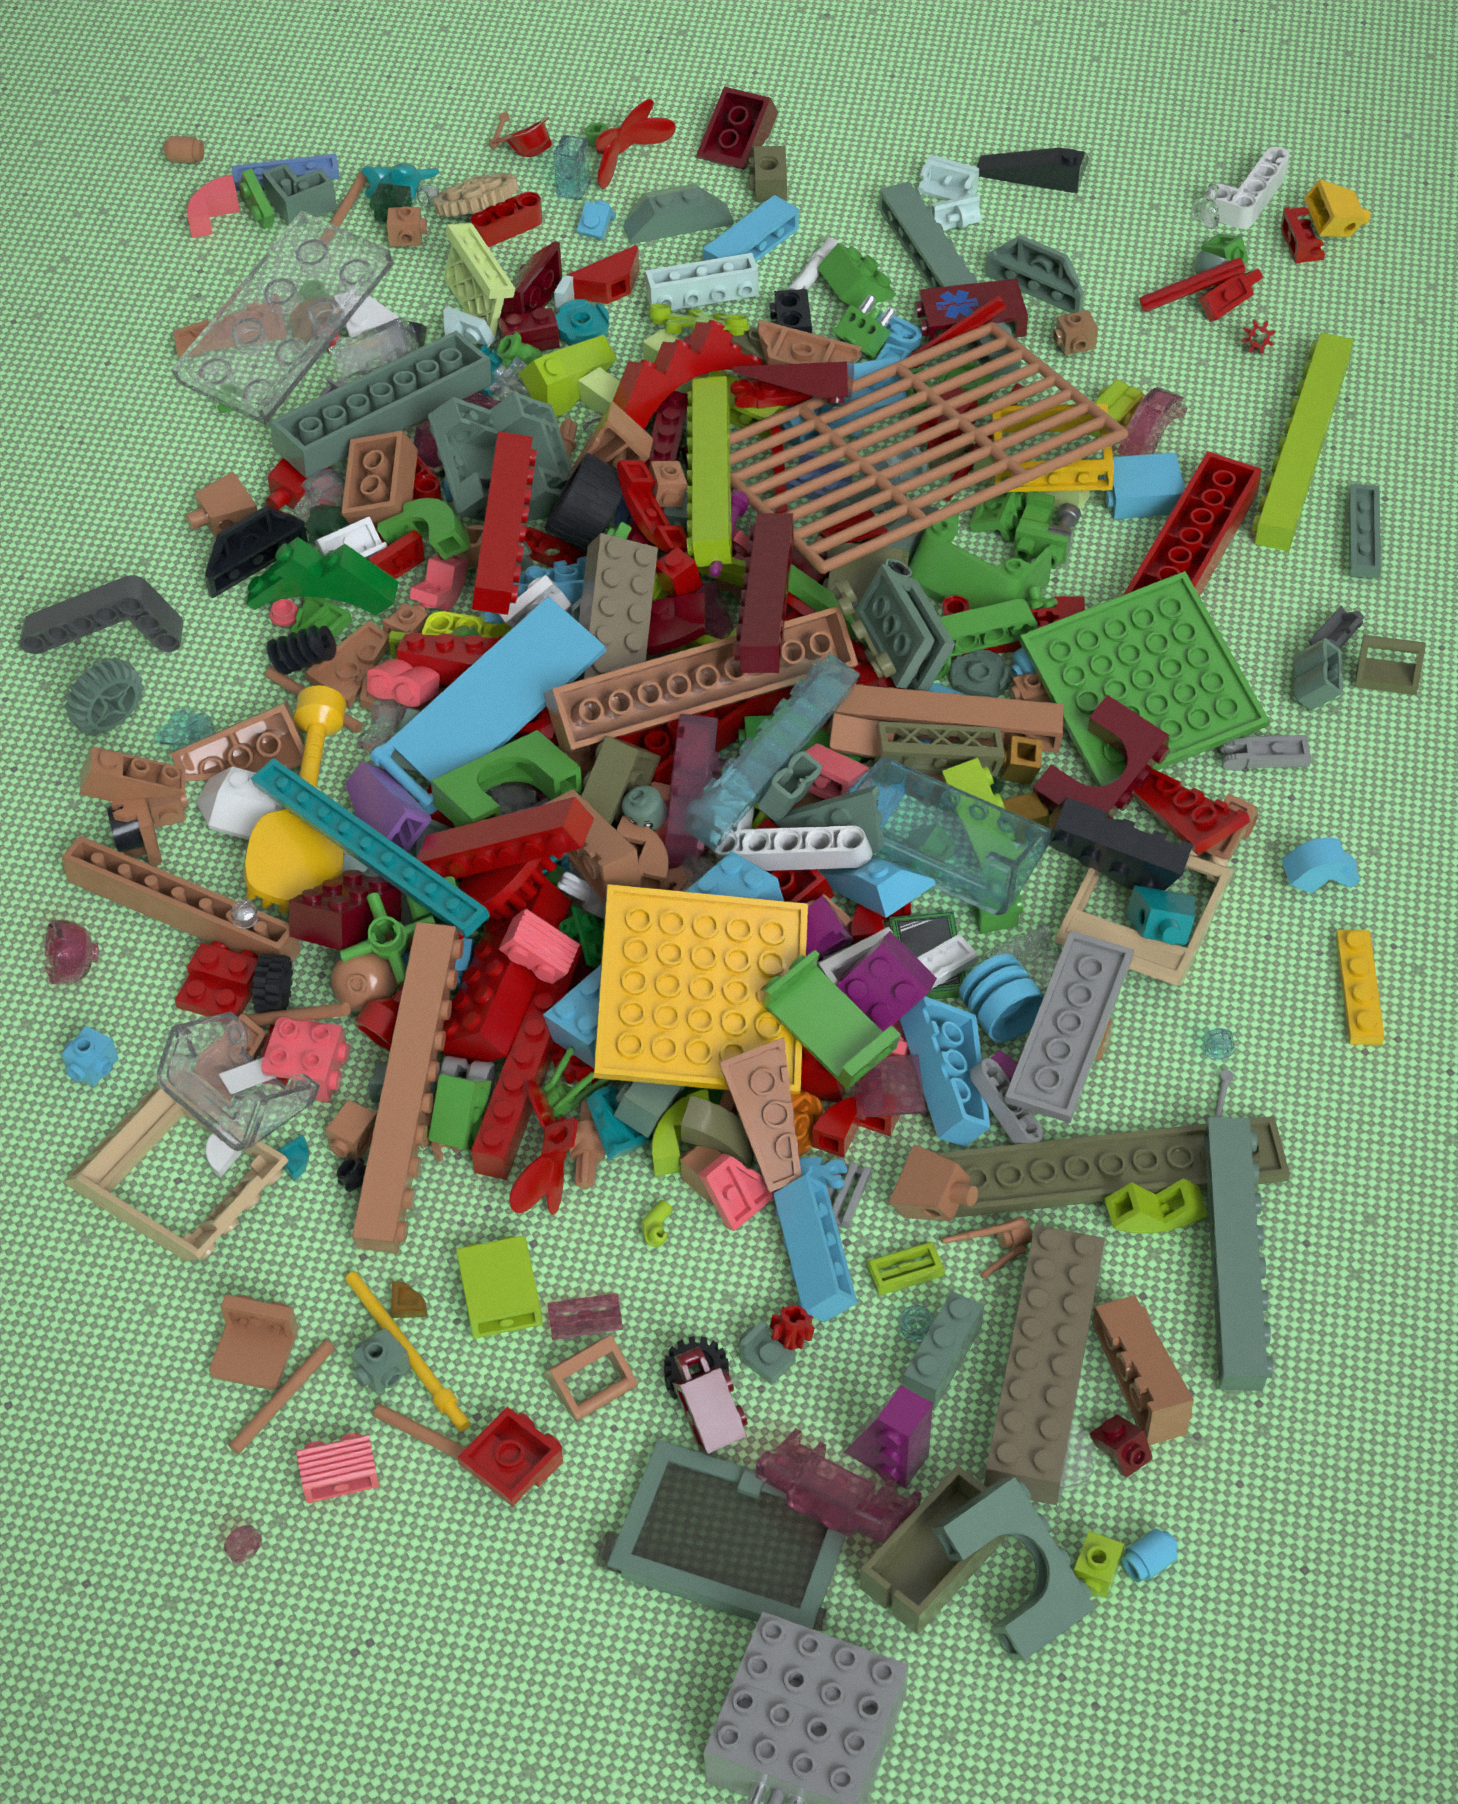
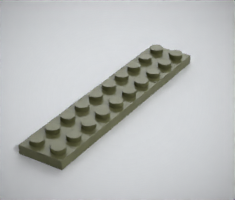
M1275 1116L1250 1119L1251 1131H1256L1257 1150L1252 1152L1253 1162L1259 1163V1182L1254 1184L1288 1181L1290 1172ZM1206 1124L936 1153L956 1162L970 1176L969 1185L976 1186L978 1189L976 1203L971 1207L960 1204L954 1218L1104 1202V1198L1131 1182L1154 1194L1161 1192L1183 1178L1198 1185L1200 1191L1207 1190L1204 1146Z

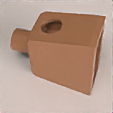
M231 472L197 491L195 499L198 509L185 514V518L192 531L207 525L213 536L216 537L218 533L258 511L236 474Z
M914 1144L888 1203L903 1218L950 1221L955 1217L960 1204L971 1207L976 1203L978 1189L976 1186L969 1185L970 1176L956 1162Z

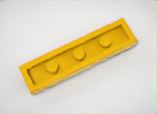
M1337 930L1335 939L1349 1045H1383L1385 1036L1370 930Z

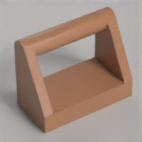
M612 1335L599 1339L543 1372L549 1385L576 1422L638 1386L635 1376ZM606 1355L622 1379L581 1403L576 1404L563 1379Z

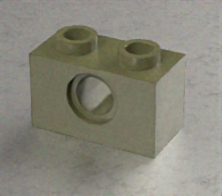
M754 146V157L749 158V174L753 175H749L750 191H755V202L767 201L774 195L787 201L786 147Z

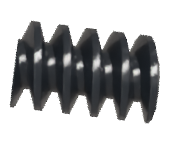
M312 625L308 628V631L300 629L298 633L291 632L287 637L280 636L277 640H269L267 642V654L273 667L279 673L288 675L293 671H300L303 668L321 664L323 661L332 660L336 654V643L332 632L327 626L323 625L319 629L317 626Z

